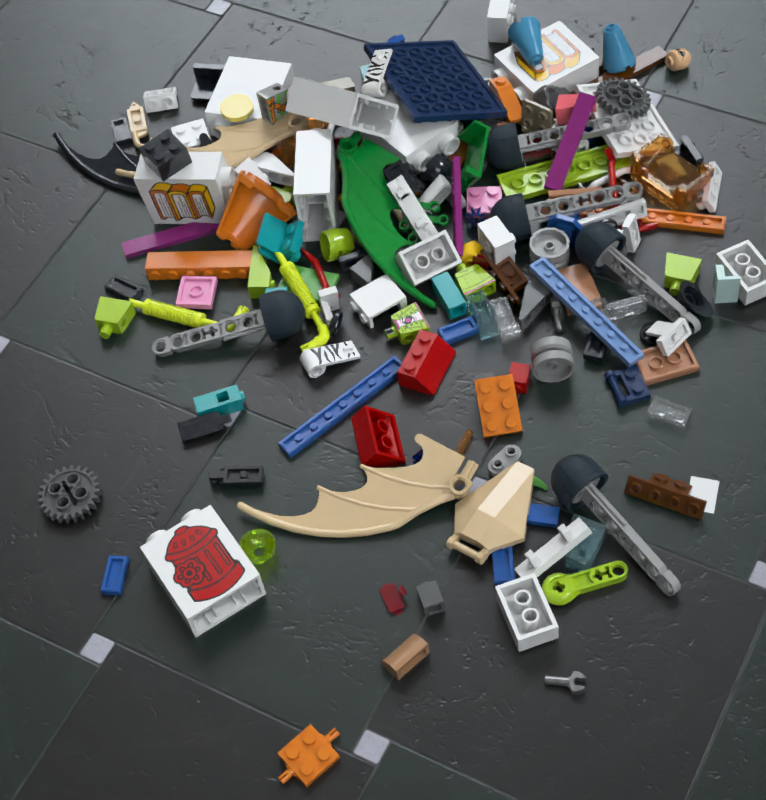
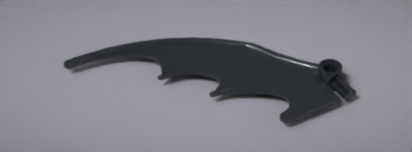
M58 132L53 134L67 157L83 172L109 187L140 195L134 179L115 174L116 169L136 172L140 156L124 152L116 142H113V147L106 156L99 159L88 158L78 154L69 147ZM206 133L199 135L200 147L212 144Z

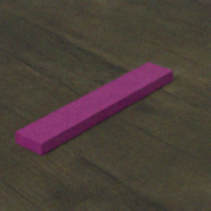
M579 92L545 181V189H563L596 102V96Z
M454 156L451 162L453 245L461 257L463 255L460 156Z
M191 222L122 242L126 259L214 234L219 224Z

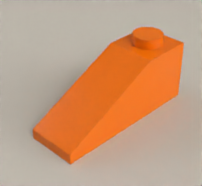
M505 76L490 79V89L508 111L505 117L509 123L520 122L522 108L512 84Z

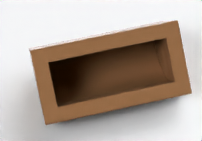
M412 634L383 659L381 664L399 680L429 654L428 643L417 634Z

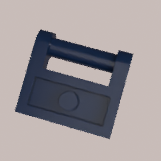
M637 365L616 371L609 370L604 373L605 380L609 382L617 398L616 403L618 407L650 399L651 394ZM618 379L621 380L628 396L623 395L617 383Z

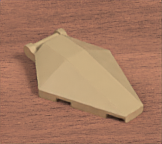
M516 461L455 504L454 534L447 540L446 547L451 550L455 549L475 559L476 563L482 565L490 553L524 542L535 470ZM462 539L482 550L477 552L459 541Z

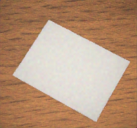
M691 476L690 485L693 487L690 495L707 501L704 512L714 514L719 481Z

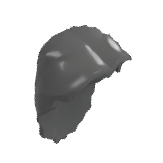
M544 85L535 91L533 101L551 109L553 115H556L555 108L558 96L573 93H570L565 87Z

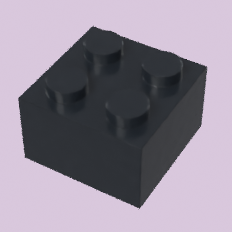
M169 129L139 147L144 162L163 182L192 163L187 148Z

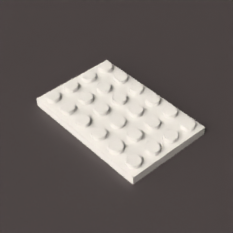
M630 79L631 83L637 82L636 85H640L637 79ZM600 83L576 85L575 92L576 94L583 92L596 96V90ZM597 102V111L591 112L590 115L592 119L605 116L612 117L610 111L604 112L605 107H599L600 103ZM652 103L647 114H644L643 117L639 116L638 119L632 118L631 127L628 130L617 133L614 131L611 134L602 136L607 145L611 147L615 158L672 152L679 148V144ZM622 119L619 123L623 125L628 123V120ZM604 123L601 127L609 128L611 124Z

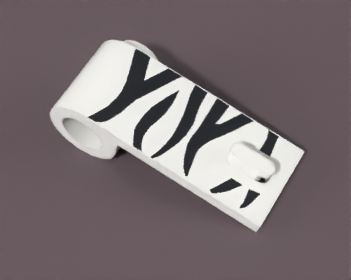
M392 49L374 51L361 86V93L363 95L373 98L385 97L387 95L388 86L383 77L393 52Z
M352 341L306 349L300 355V361L310 378L321 376L328 365L360 359V354Z

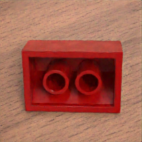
M420 329L397 372L399 385L434 396L456 351L438 334Z
M364 406L351 417L361 464L373 468H388L406 463L393 414Z

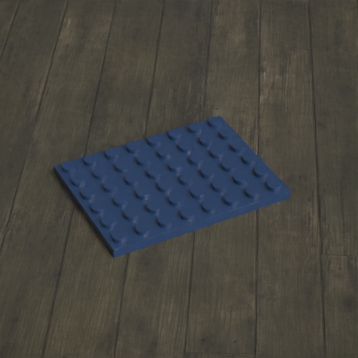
M454 40L364 44L363 50L370 60L375 50H393L383 79L413 123L466 121L469 119L482 120L484 118L497 119L507 116L508 111Z

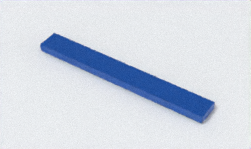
M392 356L278 442V446L292 458L396 379L402 362L396 356Z

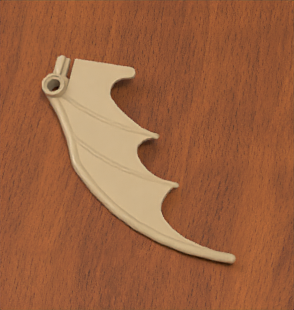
M288 112L274 125L261 117L243 124L216 126L215 129L221 132L219 140L203 147L186 148L188 152H222L227 166L237 168L248 157L253 160L279 142L291 136L296 138L297 131L308 130L309 122L307 119L309 117ZM116 169L115 174L134 179L135 171Z
M417 434L415 442L423 449V457L418 463L398 468H373L360 464L359 467L367 475V482L363 487L349 492H335L318 485L316 487L319 490L317 505L313 511L305 515L278 516L254 509L243 502H238L237 508L271 526L294 533L329 538L370 536L399 529L418 515L440 504L454 499L461 500L470 493V488L473 485L471 479L479 465L474 461L468 460L461 474H456L465 457L422 434ZM457 484H463L465 486V488L461 491H456L454 489Z

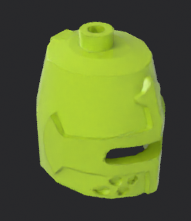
M332 228L320 232V248L327 262L335 261L338 257L352 253L355 238L347 228Z

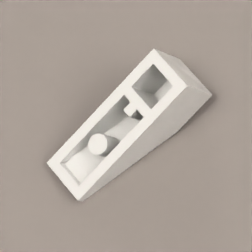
M262 152L253 159L257 163L259 170L268 176L269 181L294 188V173L276 156L269 152Z

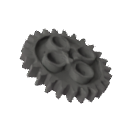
M615 77L614 80L611 78L608 81L603 80V83H600L596 90V102L600 103L599 107H605L604 112L610 111V115L627 113L630 115L631 120L633 117L638 119L639 116L643 117L644 114H647L651 105V98H649L650 94L646 93L647 89H641L642 85L637 86V82L631 83L630 79L625 81L624 78L618 80Z
M71 465L69 470L63 466L61 472L56 469V475L48 474L50 479L43 480L45 486H39L41 492L37 493L40 498L38 503L42 512H44L46 517L50 516L52 521L57 519L59 523L63 519H65L67 524H69L70 519H73L76 523L77 517L80 516L81 519H84L85 513L91 515L90 508H97L95 503L100 502L98 496L102 495L100 491L102 487L98 477L94 475L93 471L89 472L87 467L82 470L80 465L76 469ZM63 482L67 484L71 494L73 495L77 503V506L73 505L69 495L67 494L65 488L62 485Z

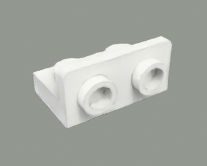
M171 87L144 92L143 100L146 112L151 113L178 108L177 88Z

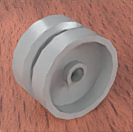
M550 227L536 231L530 238L529 243L530 263L532 264L544 256L557 270L567 267L570 252V240L567 234L560 229Z
M549 336L537 340L530 347L532 371L536 379L548 383L559 382L570 377L575 371L572 346L569 340L559 336Z

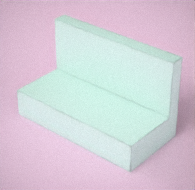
M723 265L715 266L712 288L714 303L737 302L741 276H725Z

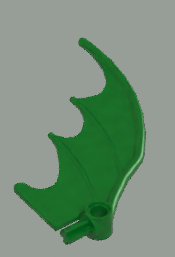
M354 131L349 138L345 137L339 141L335 153L342 168L343 186L341 202L348 222L360 244L380 269L403 290L434 309L437 306L436 302L423 295L404 277L394 257L395 252L400 248L412 246L411 242L397 232L390 219L391 210H402L387 186L388 183L383 173V169L386 166L392 165L400 160V158L367 138L358 147L357 144L363 136L360 135V131Z

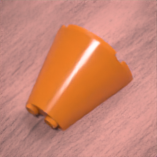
M241 170L237 176L216 230V235L221 240H230V245L236 250H248L256 244L255 242L265 213L283 222H287L297 214L293 206L288 201L285 203L282 195L272 186L250 172L246 175L244 170Z

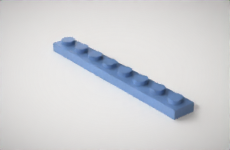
M544 256L529 265V271L629 368L643 359L644 353Z

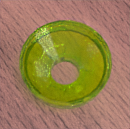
M253 529L244 534L239 546L251 563L261 564L273 557L276 551V540L268 530ZM259 547L265 548L263 555L257 556L254 554L255 549Z

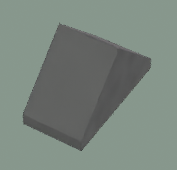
M366 255L350 268L352 280L359 286L363 287L373 281L374 261L369 255Z

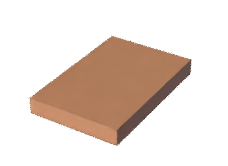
M580 263L558 269L597 309L603 307V301L587 267ZM563 304L564 309H565V311H566V313H567V316H572V315H574V314Z
M687 340L669 357L662 355L659 346L641 350L644 353V357L634 364L637 365L647 386L694 373L700 369Z

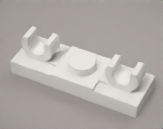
M715 161L709 162L708 169L702 171L704 177H701V180L704 183V193L697 197L700 203H696L699 210L707 208L709 213L716 212L722 171Z

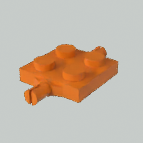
M310 724L282 748L277 754L285 763L287 770L277 777L278 780L284 785L286 781L294 776L308 787L339 760L340 755L331 746V742L340 735L336 728H333L324 736Z

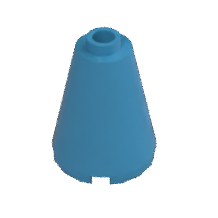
M531 16L521 18V22L517 24L516 21L513 22L507 31L509 38L529 65H539L544 59L540 22L536 17Z
M611 23L603 30V70L605 71L606 69L608 73L623 72L626 70L625 67L629 65L630 68L633 67L636 59L620 26Z

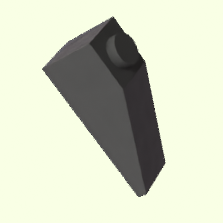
M536 276L529 280L525 286L518 319L519 331L521 332L551 301L550 298L555 297Z

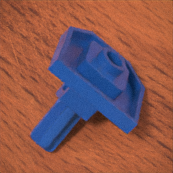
M579 213L569 217L555 214L547 220V227L560 229L567 234L571 247H575L576 237L583 228L577 221L581 219Z

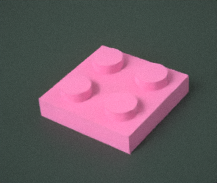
M501 186L469 187L467 189V218H489L494 204L502 198Z
M182 276L176 306L185 309H212L218 283L217 277Z

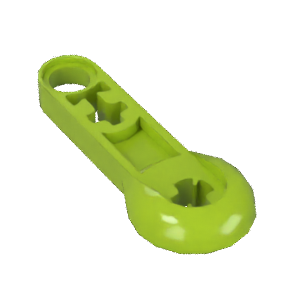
M614 561L571 575L553 573L545 578L541 588L549 603L565 605L580 594L624 581L628 575V567L622 561ZM619 567L624 570V573L622 575H615L612 570ZM598 574L600 577H602V580H598V578H595V575ZM558 586L560 589H562V592L560 593L558 592V590H556V587Z

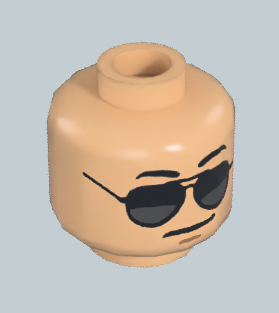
M684 48L670 50L665 58V64L671 71L686 69L691 61L690 53Z

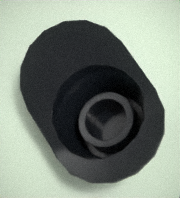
M683 281L680 284V291L676 296V301L685 307L687 312L697 313L703 317H711L714 312L713 307L703 296L699 288L690 281Z

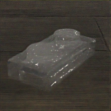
M655 396L647 415L685 428L692 414V409Z

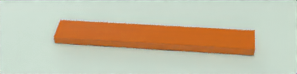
M613 205L581 212L580 217L583 219L587 217V213L593 212L597 214L612 209ZM647 208L648 216L639 218L642 219V225L658 223V227L715 234H724L726 221L724 216Z

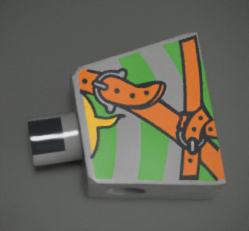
M275 83L256 92L262 119L274 125L288 113V111H285L287 105L286 96L291 85L286 88L279 83Z

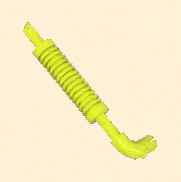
M274 252L281 264L279 271L291 292L302 301L305 316L308 319H313L318 327L319 335L310 342L300 346L302 352L306 349L324 346L329 340L330 332L328 326L323 323L319 316L321 312L320 307L294 263L291 261L287 262L282 253Z
M129 298L134 307L142 309L145 315L195 328L217 322L206 319V315L201 312L152 299H146L142 302ZM240 305L234 316L247 313L249 309L246 306ZM235 324L228 325L226 331H234Z

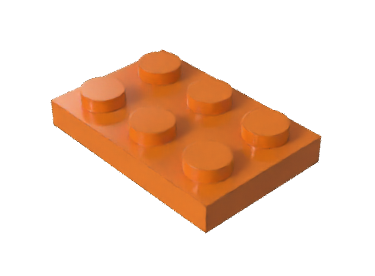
M513 374L474 380L483 437L487 438L522 432Z

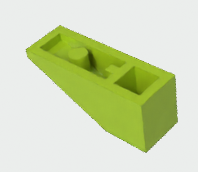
M253 245L248 291L250 298H259L261 294H265L266 288H276L275 280H272L271 272L262 255L258 253L257 245Z

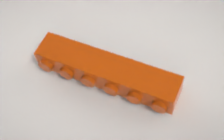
M252 250L148 252L145 271L148 280L181 279L182 276L245 279L249 278Z

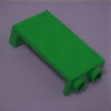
M474 120L457 135L460 140L468 143L464 168L461 170V193L477 182L482 174L490 127L477 120Z

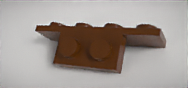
M482 249L480 252L485 256L484 259L487 260L486 265L491 268V275L495 280L497 278L500 280L498 284L504 292H509L507 296L512 304L517 303L521 308L522 303L516 293L526 286L528 280L510 256L494 265Z
M654 473L649 481L629 474L624 490L625 494L699 520L703 518L707 501L690 495L692 485L682 480L668 478V476L661 473Z

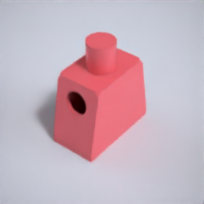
M562 94L558 96L555 108L557 125L568 124L579 94ZM596 102L594 104L592 112L597 111Z

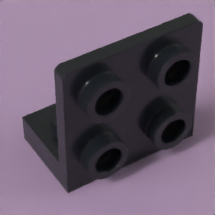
M400 159L383 170L389 182L402 175L413 193L423 194L425 192L424 188L426 187L423 181L416 177L417 171L413 164H409L408 161L405 162ZM405 194L404 196H402V199H404L405 197H407V196H409V195H408V194Z

